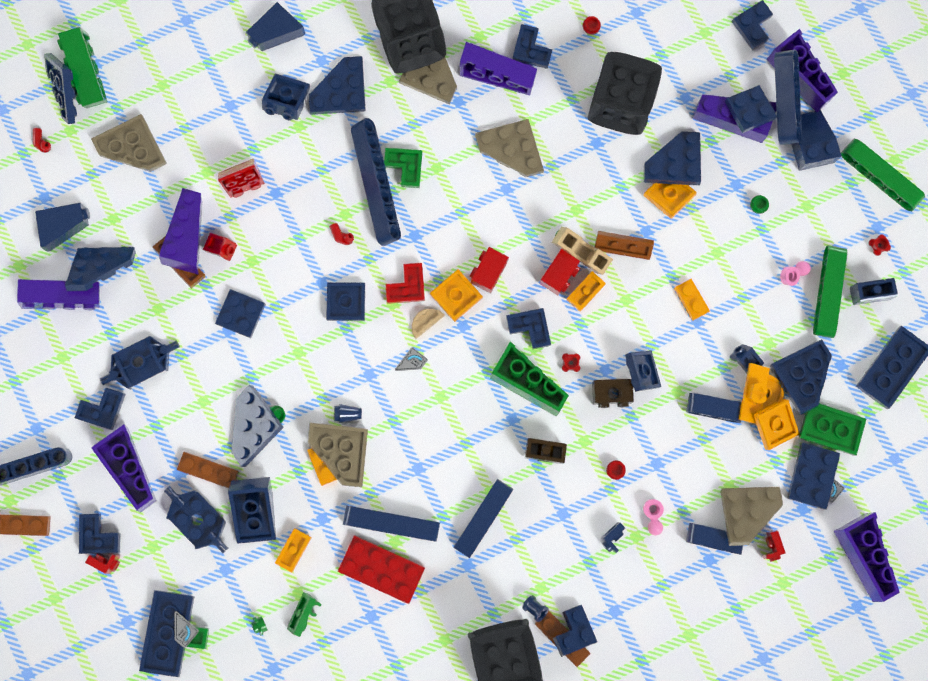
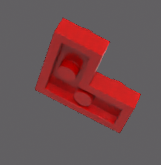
M422 263L403 264L405 283L386 284L387 304L425 301Z

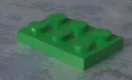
M819 403L818 407L805 413L798 438L857 456L867 419Z

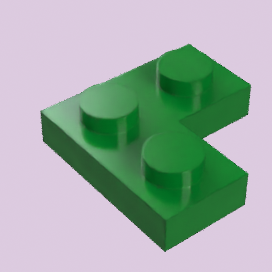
M385 148V168L402 169L401 187L420 189L423 150Z

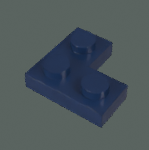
M762 0L731 21L752 51L768 41L769 37L760 24L770 19L773 13Z
M521 24L512 59L524 64L548 69L553 49L535 45L539 28Z
M544 308L506 315L510 335L528 331L532 350L551 346Z
M105 388L99 405L80 400L74 418L113 430L126 394Z
M79 514L78 554L120 553L121 533H101V514Z
M582 604L562 612L570 631L553 638L561 657L598 642Z

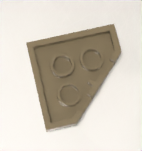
M446 57L434 64L402 73L399 80L400 84L449 105L457 90V85Z
M142 114L91 138L100 157L148 172H152L167 164Z
M529 119L475 133L481 154L495 159L496 162L519 172L524 177L544 173Z
M309 423L307 443L342 486L363 487L368 429Z
M780 487L721 489L720 493L729 546L750 545L758 533L770 522L772 517L783 506Z

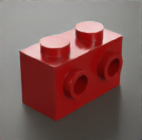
M488 247L487 251H482L478 259L481 262L478 268H473L469 277L472 278L471 283L491 294L509 261V257Z
M561 249L539 284L557 296L561 292L565 293L570 286L569 279L571 276L575 278L581 269L578 267L580 260Z

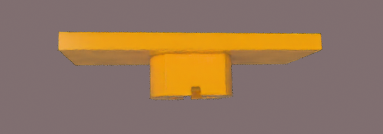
M749 363L738 420L756 424L753 414L761 411L763 403L766 402L770 368Z

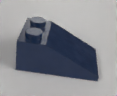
M822 111L801 114L802 140L801 143L791 144L799 171L835 163L842 155L837 138Z
M270 477L231 481L228 495L237 544L276 540L274 502Z

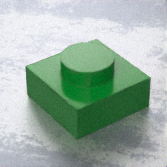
M195 626L199 632L187 647L206 649L210 628Z

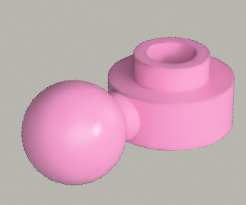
M800 261L795 267L787 266L783 268L780 274L781 282L788 286L796 285L799 282L800 276L809 274L811 270L810 264L806 261Z
M649 499L644 503L643 512L651 519L648 524L649 533L657 536L663 531V524L658 518L662 516L664 507L660 501ZM655 505L656 511L650 512V506Z

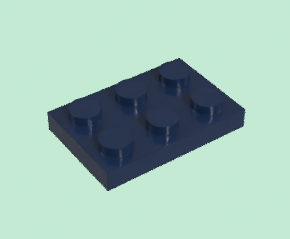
M800 443L787 499L827 510L840 453L807 443Z

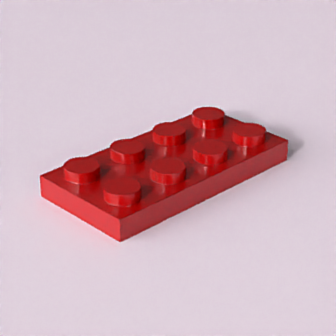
M354 535L337 572L410 604L426 567Z

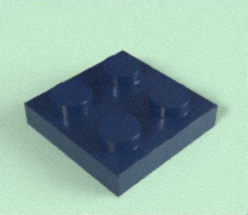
M760 85L728 97L725 100L742 133L777 118Z
M327 282L326 320L365 321V282Z
M230 289L215 324L251 339L266 303Z
M652 350L625 354L626 365L629 369L631 384L635 392L662 387Z

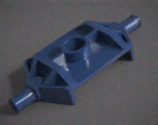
M148 336L112 354L110 374L100 378V381H102L101 383L104 386L116 380L131 390V387L163 371H169V354L171 351L180 348L177 340L168 345H163L153 337ZM137 357H142L143 364L140 367L134 366V360Z
M171 486L164 490V493L172 501L166 519L170 520L195 546V549L214 545L222 554L226 552L225 550L229 549L221 538L226 520L197 490L184 494H177ZM196 514H200L203 518L200 525L193 523V517Z

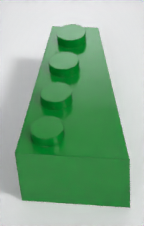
M81 27L58 33L59 39L57 42L60 50L64 51V63L73 73L71 84L73 87H76L78 94H75L78 104L87 109L108 103L100 77L97 78L96 75L99 74L98 65L91 57L95 54L93 47L88 42L90 40L89 33Z
M511 341L490 376V380L556 417L569 397L538 366H535L523 352L521 353Z

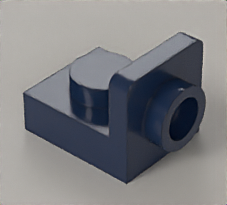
M744 344L736 347L729 356L731 360L738 362L746 374L749 363L760 366L764 364L753 347Z
M617 522L601 537L604 541L602 545L609 553L611 551L614 553L619 551L612 541L616 542L624 535L622 531L626 528L621 522Z

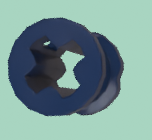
M534 595L529 596L522 606V609L525 612L531 613L537 622L544 619L549 610L546 605H541Z

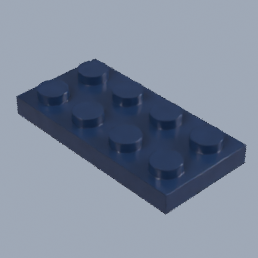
M902 325L899 326L856 387L885 409H890L928 357V344Z
M154 590L139 667L140 672L180 677L185 648L175 641V612H178L190 622L195 596Z

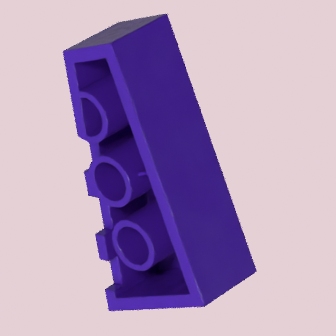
M799 28L778 45L766 60L774 67L775 53L790 50L797 51L800 96L817 113L836 96L838 91L828 74L821 69L820 61L812 54L811 46L808 42L804 41L803 33Z
M466 41L460 59L461 77L531 95L537 68Z
M702 94L692 119L759 143H763L767 138L773 121L742 133L725 103L728 97ZM769 101L776 113V102Z
M182 188L159 254L162 265L198 274L203 204L201 193Z
M18 279L17 303L21 309L52 310L63 308L64 310H75V308H83V310L92 311L95 308H100V282L93 283V287L87 291H67L65 287L66 281Z
M125 424L91 447L136 511L141 513L157 501L129 428Z
M870 512L834 530V533L872 602H885L899 594L900 591L893 568L890 567L887 556L889 554L887 548L884 547L882 541L883 534L877 524L876 512Z

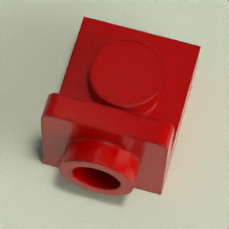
M210 233L202 250L231 261L237 244L226 237Z
M772 530L766 532V543L768 548L772 549V552L763 554V559H769L770 562L781 559L780 555L786 554L779 531Z
M100 554L96 556L89 555L85 563L104 574H111L118 568L120 564L118 560L121 556L112 554L109 561L106 562L108 559Z

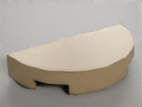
M424 309L418 312L412 322V334L415 339H418L445 317V314L435 309Z

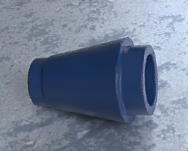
M343 404L334 406V421L342 423L362 419V408Z

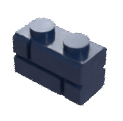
M895 278L860 282L850 287L853 305L888 301L898 297Z

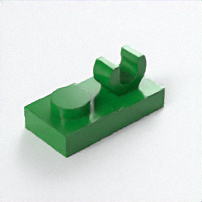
M303 592L287 630L293 635L300 637L307 627L309 614L313 617L317 616L312 611V608L315 605L321 607L322 604L310 594Z

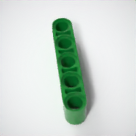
M852 139L841 152L842 158L905 210L914 211L925 198V194L920 188L859 139Z
M827 245L824 250L813 335L834 338L836 335L847 261V248Z

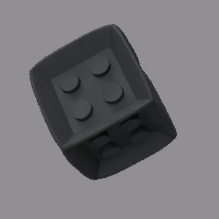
M372 0L371 7L374 20L380 32L381 42L388 62L394 73L410 72L434 64L446 56L444 33L440 26L439 16L433 0Z
M608 52L604 58L587 116L588 120L598 126L631 135L642 134L656 98L662 75V66L653 61L630 54Z
M528 619L503 622L467 634L470 640L471 653L478 681H543L540 661Z

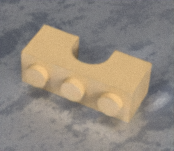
M561 226L551 243L580 260L583 265L595 273L603 275L613 261V258L582 240L581 236L569 228Z

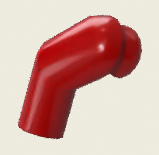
M33 128V146L40 152L47 153L51 150L50 142L42 139L41 128Z
M338 223L329 226L337 243L343 245L353 243L354 235L341 232Z

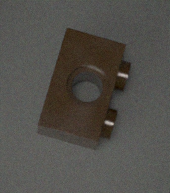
M631 379L593 380V405H598V408H610V404H617L618 408L629 407V404L634 402ZM609 389L617 391L618 396L616 399L609 397Z
M528 438L524 459L564 464L567 444Z

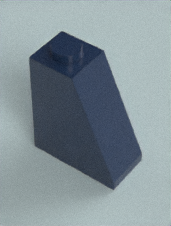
M278 2L246 31L248 43L254 49L257 47L261 51L300 38L306 34L304 26Z
M82 203L35 211L40 248L47 252L52 251L89 226L90 212Z

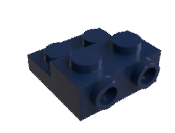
M275 73L262 98V110L268 115H281L288 121L292 119L298 120L304 108V100L310 90V84Z

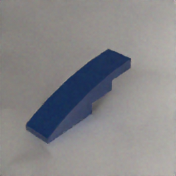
M497 478L453 548L470 558L514 489Z

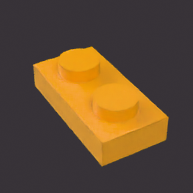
M591 271L566 300L581 312L606 283Z
M692 278L674 288L692 321L710 312Z
M308 449V454L321 486L336 481L337 479L313 449Z
M294 528L275 564L293 573L312 537Z

